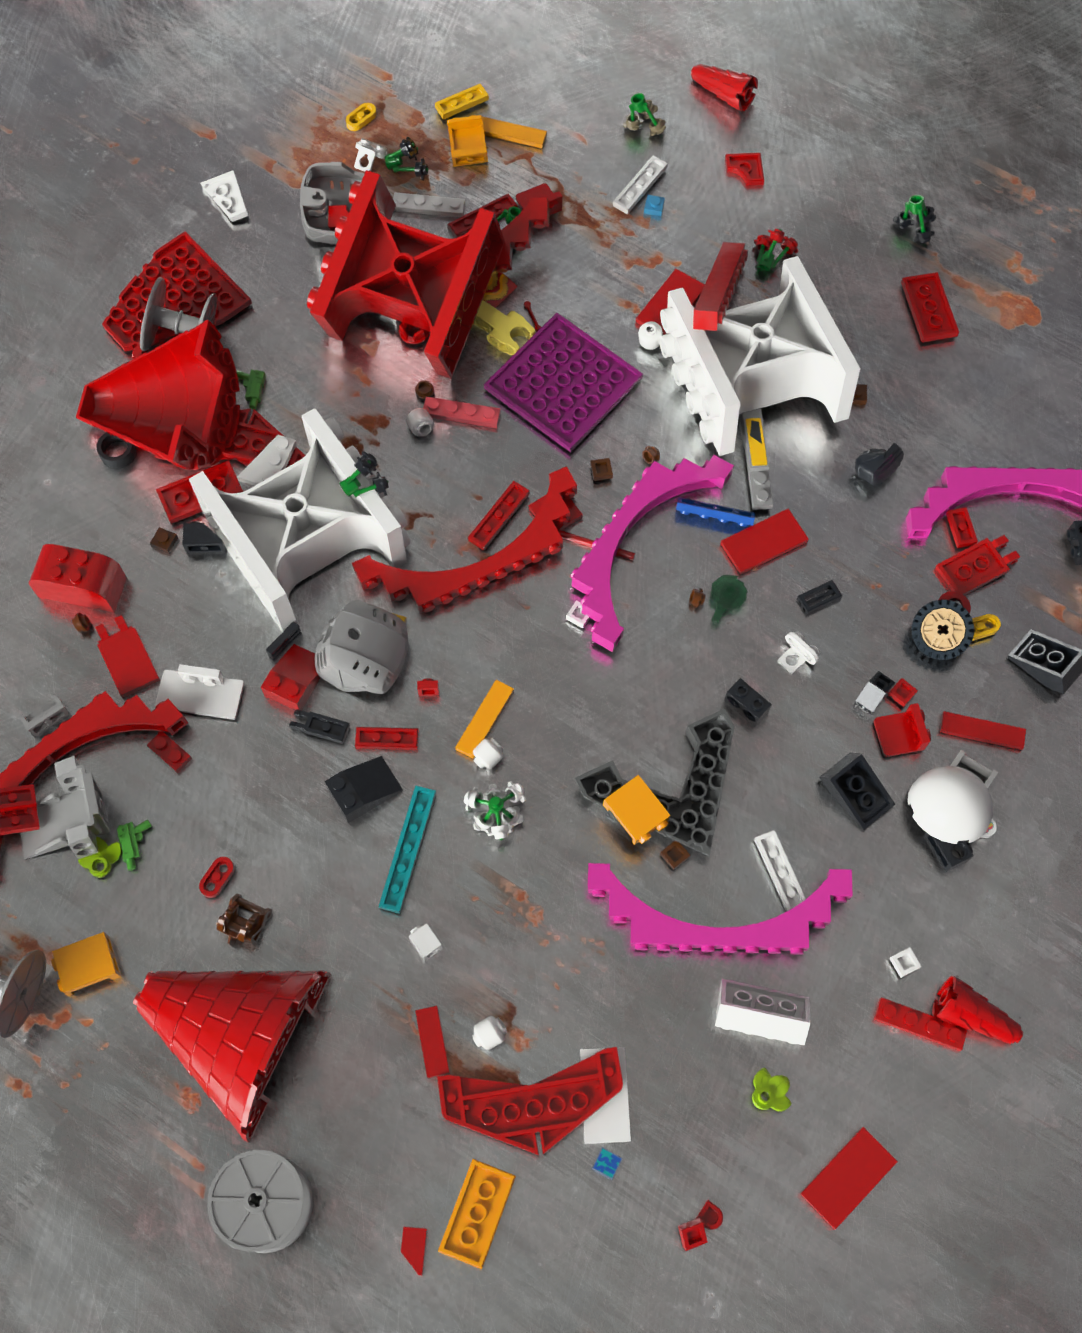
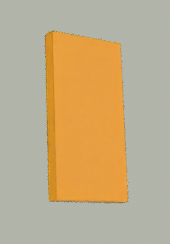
M472 1159L438 1252L482 1269L516 1176Z

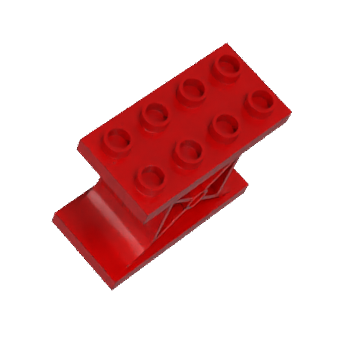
M366 170L362 182L355 181L351 187L349 202L352 204L348 217L341 216L337 222L335 237L338 239L334 252L328 251L323 257L321 272L325 275L320 287L314 286L311 289L307 299V307L311 309V315L327 335L343 341L350 322L358 315L367 312L378 313L430 332V337L424 349L426 357L438 375L452 379L505 243L495 212L480 208L473 227L466 234L453 239L443 238L391 220L396 204L381 175Z

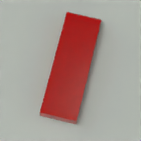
M356 727L355 748L418 750L419 728Z
M433 1006L415 1010L427 1078L450 1074L438 1007Z

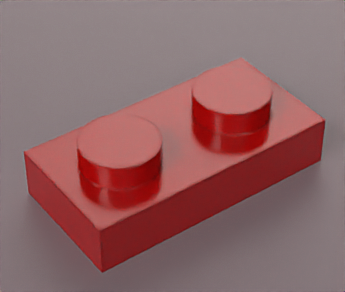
M967 507L948 510L946 516L956 547L962 548L976 544L978 540Z
M160 731L147 744V747L176 773L192 759L185 750L163 731Z

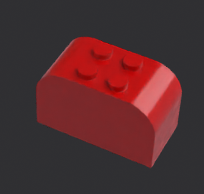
M45 544L39 554L29 585L38 598L115 613L127 577L119 563L108 556L61 545Z

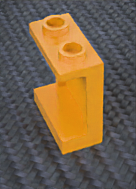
M471 115L463 118L456 117L447 120L453 167L488 162L482 115Z
M639 775L604 799L603 802L606 810H611L632 837L634 845L638 842L641 844L645 843L652 837L650 833L656 829L659 832L669 824L667 821L671 815Z
M105 932L52 951L54 958L51 959V963L55 972L58 971L60 978L57 980L60 992L68 996L74 995L73 992L105 979L115 980L121 977L110 936Z

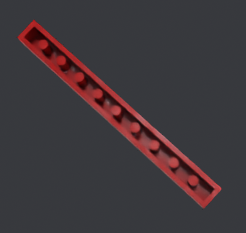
M723 242L694 308L693 329L717 331L719 324L723 323L726 309L729 308V302H731L732 295H734L737 281H739L740 274H742V270L745 267V261H747L748 250H745V243Z

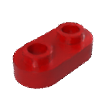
M228 857L217 858L199 883V889L205 897L214 898L218 896L235 871V866L231 859ZM222 867H228L226 872H221ZM214 884L215 888L211 891L208 890V887Z

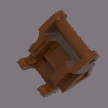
M237 893L230 899L227 910L216 922V930L229 935L227 943L232 947L237 940L243 943L247 941L255 945L272 914V909L258 906L242 898V895ZM240 906L254 914L247 920L237 913Z

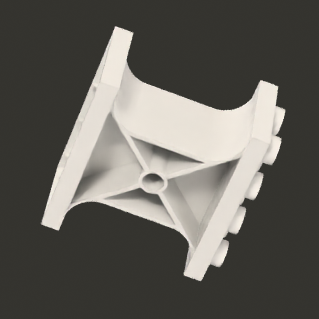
M798 256L783 261L778 296L726 310V316L723 317V323L719 324L717 331L693 329L695 307L691 305L684 289L679 288L668 291V308L660 312L661 322L666 332L665 335L659 337L660 349L665 358L672 356L675 362L672 365L675 382L678 386L686 385L688 392H686L688 409L691 414H700L702 418L699 424L701 436L706 444L714 443L719 456L734 452L738 417L743 412L798 397H810L825 404L834 423L849 419L860 367Z
M316 408L301 415L310 446L307 455L252 488L241 493L223 492L212 485L203 471L189 478L205 518L215 533L223 540L227 551L282 632L292 622L297 623L288 600L291 590L297 583L346 554L362 548L379 552L385 557L390 566L399 568L407 563L405 547L411 544L409 536L404 530V527L408 525L404 514L396 504L389 508L386 506L382 499L385 496L383 492L377 494L376 490L373 489L360 494L358 497H355L353 494L348 497L339 483L357 470L354 464L358 461L357 457L361 458V455L353 445L345 449L340 441L344 438V435L336 420L330 417L324 421ZM360 473L356 477L361 484L359 489L373 485L372 478L376 476L373 474L366 478Z

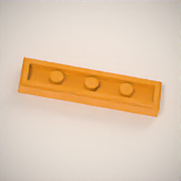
M482 117L485 136L543 148L547 131Z
M495 680L455 747L457 751L472 759L475 758L473 750L488 736L513 694L514 688Z

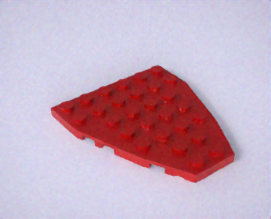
M185 231L152 254L153 259L149 264L145 263L140 275H135L119 295V302L116 307L113 306L111 308L109 316L105 318L102 325L125 352L134 350L140 342L141 327L148 298L159 277H163L166 283L164 308L177 312L182 310L184 314L193 317H201L208 297L212 293H216L217 308L214 326L223 324L251 305L252 301ZM159 326L151 346L163 344L181 333L175 334L173 330Z

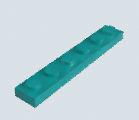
M415 785L379 903L380 909L401 913L435 799L436 790Z

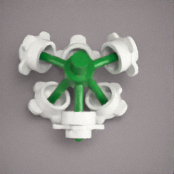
M509 781L506 790L501 791L497 788L496 784H490L488 791L484 794L478 792V788L474 787L473 790L465 794L464 803L467 804L466 810L470 811L471 808L478 809L481 804L489 805L488 812L483 811L474 814V829L486 831L488 836L494 835L495 839L503 840V838L508 837L507 833L513 832V827L521 824L524 817L520 814L518 806L505 809L504 802L507 800L513 803L519 800L525 802V790L522 785ZM501 812H503V813H502V820H503L506 824H501V818H500V813H501ZM492 813L495 814L497 825L492 826L494 823Z

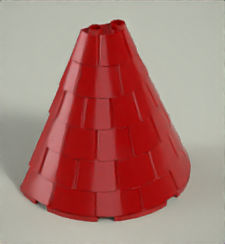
M205 320L190 331H184L152 351L145 352L86 384L76 418L183 469L201 470L209 468L218 463L224 457L223 451L225 448H229L232 445L239 422L240 405L236 404V392H239L240 388L235 364L229 348H223L219 340L222 337L209 320Z
M325 970L276 972L156 971L155 973L150 971L144 980L145 986L142 992L137 993L133 1004L137 1005V1011L154 1032L158 1033L169 1050L176 1055L188 1073L194 1077L225 1118L231 1122L241 1138L249 1142L270 1100L263 1094L302 1012L312 1014L331 973Z

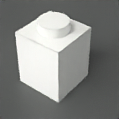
M427 923L424 926L418 925L411 930L409 939L424 962L443 950L442 944Z

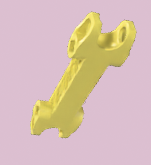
M482 300L474 324L489 333L487 340L493 347L513 356L520 348L513 338L522 336L529 340L535 334V329L517 312L510 311L505 315Z

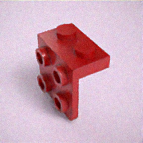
M543 183L516 194V201L523 210L529 203V198L547 197L550 216L562 211L563 196L560 191L553 193L548 184Z
M918 703L911 704L906 712L875 718L874 726L885 757L922 751L930 743L931 733L929 729H926L924 723L925 714L922 709L920 710Z

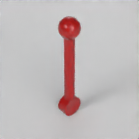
M526 301L524 302V308L528 310L537 332L541 326L538 325L531 310V303Z

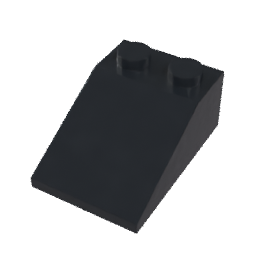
M1032 629L1029 630L1008 655L1011 661L1044 686L1062 694L1069 689L1082 673V649Z
M850 752L819 777L829 793L862 830L868 828L896 805L864 756L860 753Z
M382 756L345 769L324 781L348 823L403 791Z

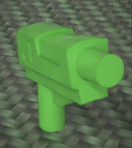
M251 369L250 374L237 370L238 378L244 380L243 385L247 388L245 399L250 401L249 408L257 409V404L261 402L262 388H264L266 380L265 372Z
M148 819L136 827L133 822L119 825L117 828L119 842L123 851V861L127 863L128 871L137 869L135 860L142 858L138 842L143 840L142 832L152 827Z

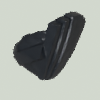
M895 443L887 451L876 448L864 451L856 458L855 471L859 478L869 482L871 485L882 484L900 466L904 452Z

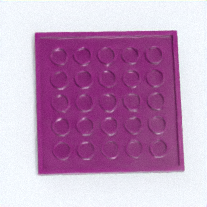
M556 313L484 383V389L571 452L643 378V373L559 313Z

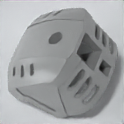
M342 162L315 163L309 166L303 177L300 192L302 225L309 239L315 242L337 244L338 239L335 237V232L330 231L328 228V206L347 205L350 210L352 204L349 202L350 184H353L355 181L362 182L364 173L354 171ZM330 181H333L334 189H331ZM341 181L343 182V185H344V189H343V190H341V186H340V182H341ZM325 208V210H324L323 213H317V212L315 211V210H322V209Z
M359 600L349 602L326 624L321 633L315 652L317 674L323 680L344 692L368 691L376 694L386 693L395 683L406 660L409 647L406 624L395 614L380 607ZM349 630L357 633L356 640L350 638L348 635ZM359 662L356 669L353 670V666L355 665V663ZM368 666V671L366 672V674H363L364 670ZM378 671V675L374 677V674Z

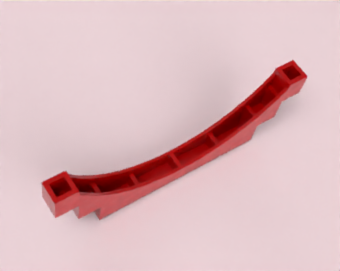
M547 197L529 198V203L522 212L506 227L501 229L505 243L494 271L506 273L507 270H512V249L523 251L526 248H531V227L541 229L544 226H549V202ZM347 205L328 206V228L330 231L335 232L337 222L341 216L348 217L350 210Z
M566 466L549 474L550 485L540 510L528 527L501 551L465 567L435 572L399 569L375 561L368 555L352 563L354 572L363 590L373 589L379 583H382L391 602L403 600L410 594L419 613L430 612L436 606L442 603L447 604L459 595H467L471 590L477 587H484L494 579H502L508 573L514 570L519 571L531 562L536 563L542 560L544 556L558 553L563 548V539L556 527H562L570 521V511L564 499L569 500L577 494V484Z
M104 691L102 694L96 695L87 706L80 708L69 720L62 722L54 732L44 736L40 743L29 748L21 758L11 762L7 769L0 773V789L33 784L46 769L61 757L98 738L135 730L169 732L173 736L187 725L188 721L169 699L160 702L151 712L138 695L129 698L122 707H119L109 694ZM0 835V849L4 835Z

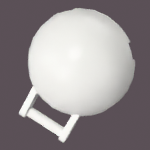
M960 750L950 766L935 767L923 773L912 784L908 792V805L911 804L914 811L912 817L917 824L931 836L952 844L969 840V843L981 838L987 831L993 817V803L988 788L998 774V771H991L965 755L966 752ZM959 762H962L988 779L983 783L974 773L957 767Z

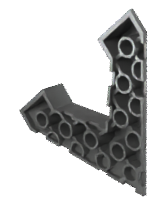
M722 709L687 726L685 734L694 749V754L680 797H670L650 789L671 815L667 821L669 824L658 833L707 856H710L735 728L726 709ZM613 760L575 777L583 797L603 806L604 799L629 782L622 779Z

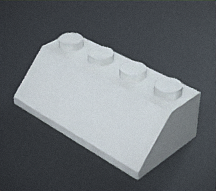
M722 979L715 1026L726 1030L731 1029L744 1032L745 1034L759 1035L768 1039L787 1041L791 1044L805 1045L810 1026V997Z

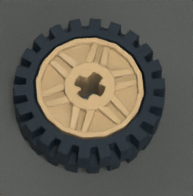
M935 600L924 605L917 612L912 622L911 632L915 645L923 654L937 660H948L961 655L969 647L974 636V624L969 612L962 605L951 600ZM938 625H946L948 633L946 635L944 633L939 635L937 632L939 630L937 628Z

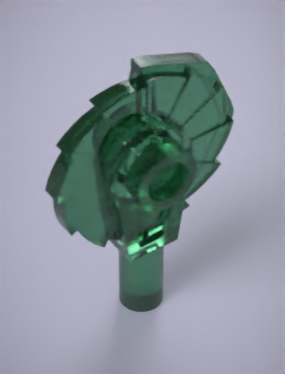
M722 575L712 583L711 599L717 604L716 611L711 619L713 623L718 624L723 613H726L728 609L734 610L737 607H741L744 601H746L748 591L744 583L737 579L738 576Z

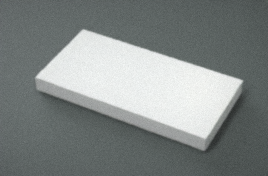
M625 1047L617 1048L623 1088L619 1094L583 1122L585 1144L631 1142ZM606 1048L580 1049V1061Z

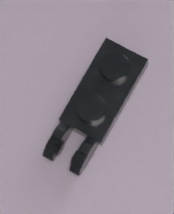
M294 711V716L307 721L306 724L291 721L289 724L290 728L344 744L350 723L314 712Z

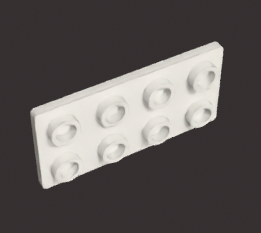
M179 664L178 671H163L154 706L156 707L160 702L169 699L183 713L235 720L244 681L224 678L221 671L217 669Z

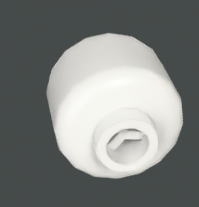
M646 322L639 328L638 335L641 346L649 350L660 346L659 337L663 335V331L658 323Z
M416 408L407 415L406 423L414 435L426 436L432 431L434 420L426 409Z
M485 738L473 750V754L476 757L473 761L482 769L484 767L492 769L504 757L502 752L504 748L495 739Z
M488 1016L474 1026L475 1034L472 1037L478 1047L482 1046L486 1050H490L505 1040L507 1029L499 1017Z

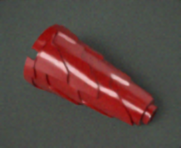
M703 64L694 66L691 70V76L695 82L741 112L742 110H747L755 98L756 94L752 92L753 88L758 89V79L755 76Z
M955 976L949 977L943 983L937 993L940 996L939 1002L934 1000L932 1014L934 1017L949 1024H956L971 1032L974 1030L991 1039L996 1038L1009 1044L1018 1043L1022 1039L1023 1031L1021 1030V1025L1008 1017L1006 1012L988 1002L987 998L974 991V988Z

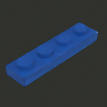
M681 497L678 498L676 510L685 515L693 513L705 519H710V517L718 518L720 522H737L738 525L743 527L753 526L755 520L754 512Z

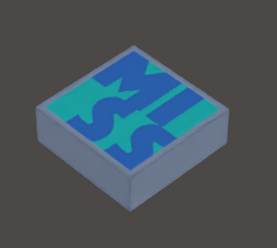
M602 1147L592 1169L613 1180L623 1158Z

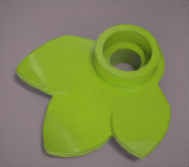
M96 836L99 853L78 859V862L82 867L89 869L93 876L102 878L110 873L112 864L119 860L121 846L119 842L108 846L103 839ZM104 864V869L98 871V866Z
M766 1068L760 1069L753 1079L755 1090L752 1094V1100L754 1105L762 1110L772 1108L776 1111H785L792 1104L788 1097L785 1096L790 1087L789 1079L783 1075L771 1077ZM761 1094L767 1097V1101L762 1099Z

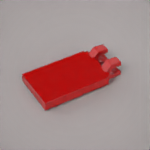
M1003 535L992 542L986 538L942 561L935 568L951 591L959 592L965 596L1008 573L1009 567L1018 562L1017 559L1020 558V555L1015 550L1002 558L998 551L1007 546L1006 543L1009 542L1007 537Z
M120 615L114 618L120 629L119 632L109 635L103 623L95 628L101 638L97 646L120 696L124 698L160 681V678L136 628L128 627L125 619Z

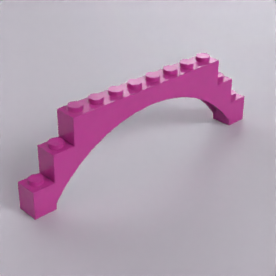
M713 455L710 461L706 460L703 467L684 458L680 464L677 463L674 466L673 470L655 461L650 467L647 466L645 468L642 479L635 482L632 488L633 492L630 495H626L621 509H616L612 522L604 526L600 539H595L592 544L593 549L590 553H585L581 566L579 568L576 567L571 574L572 587L586 594L581 601L582 614L588 615L589 618L596 621L591 629V632H593L592 641L613 652L623 637L624 628L619 625L611 599L610 574L617 550L631 528L646 513L673 497L706 488L718 487L723 489L732 476L734 465Z
M946 467L941 476L942 488L939 486L928 487L924 495L925 508L919 506L910 508L906 516L908 538H928L932 527L946 515L948 510H953L973 499L997 493H1039L1054 496L1082 507V469Z
M588 863V893H592L594 897H604L605 894H609V920H613L614 923H627V920H631V946H635V950H648V947H657L659 951H670V947L679 948V951L684 952L692 951V948H701L702 952H714L715 949H723V952L735 953L737 949H745L746 953H759V950H768L769 954H781V951H790V954L801 955L809 949V925H812V928L823 929L825 925L830 924V899H833L834 903H846L853 896L852 870L829 869L827 879L814 893L791 910L775 918L739 927L700 926L664 915L645 904L617 879L610 870V864Z

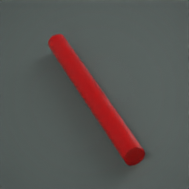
M560 530L559 533L562 539L592 548L594 540ZM618 548L616 556L633 561L635 553Z

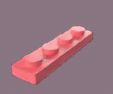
M426 397L423 407L435 419L497 428L501 413L500 408Z

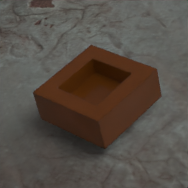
M857 384L852 404L866 405L867 385Z
M610 458L590 460L593 481L613 478Z
M159 527L150 545L169 554L178 536Z
M673 841L660 852L662 858L673 871L691 856L681 843Z

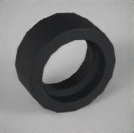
M107 432L97 442V452L102 462L110 468H123L129 465L136 456L135 445ZM115 442H125L128 447L122 455L110 457L105 453L106 449Z

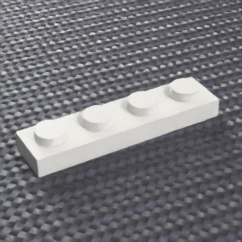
M653 155L613 201V207L628 215L667 169L668 163Z
M394 192L395 212L459 218L464 215L465 199Z
M775 830L755 837L754 841L787 912L806 900Z

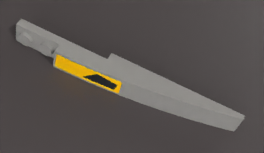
M761 408L739 415L753 510L772 509L773 507L766 437Z

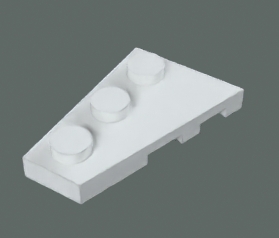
M233 170L200 183L232 222L249 216L236 174Z
M277 435L237 476L238 481L255 486L285 469L297 445L296 440Z

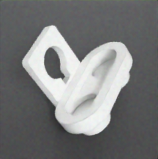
M361 138V141L356 142L355 146L359 151L354 167L364 172L366 170L371 171L375 157L385 159L388 153L386 152L387 148L381 145H377L374 148L371 145V141ZM365 154L368 155L367 158L369 160L367 167H363L360 163L361 158Z
M789 632L785 636L791 648L778 659V662L789 673L793 674L806 661L813 665L819 661L820 651L816 646L806 644L804 642L805 637L800 632ZM795 654L799 656L796 665L791 666L786 663L788 656H794Z

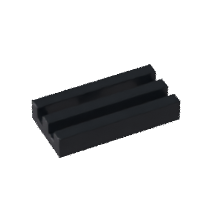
M831 580L798 595L797 600L801 602L802 608H805V613L808 615L840 600L842 594L834 581ZM832 587L831 590L825 593H822L808 601L805 600L806 598L812 595H815L827 588ZM832 594H836V595L831 596V597H829V598H827V599H825V600H823V601H821V602H819V603H816V604H814V605H812V606H809V605H811V604H813V603H815V602H818V601H820V600H822V599H824V598H826V597H828V596H830V595H832Z
M292 622L266 649L268 657L273 662L302 634L297 623Z

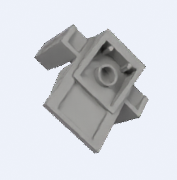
M72 756L54 764L57 780L66 795L59 796L58 793H52L37 801L40 830L20 832L25 859L66 846L71 848L77 859L99 853L96 836L110 833L103 793L92 773H87L84 765H79L75 756Z

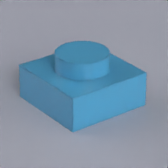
M647 195L644 213L661 216L665 198Z

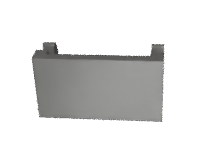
M56 693L52 695L53 700L25 717L23 714L19 716L33 737H36L70 715Z

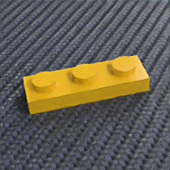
M480 83L435 102V108L444 120L488 101L489 95Z

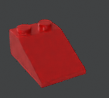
M293 644L270 670L261 686L264 696L293 710L302 711L321 678L315 668V653Z

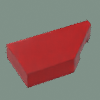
M403 1227L401 1253L416 1273L423 1275L427 1229Z

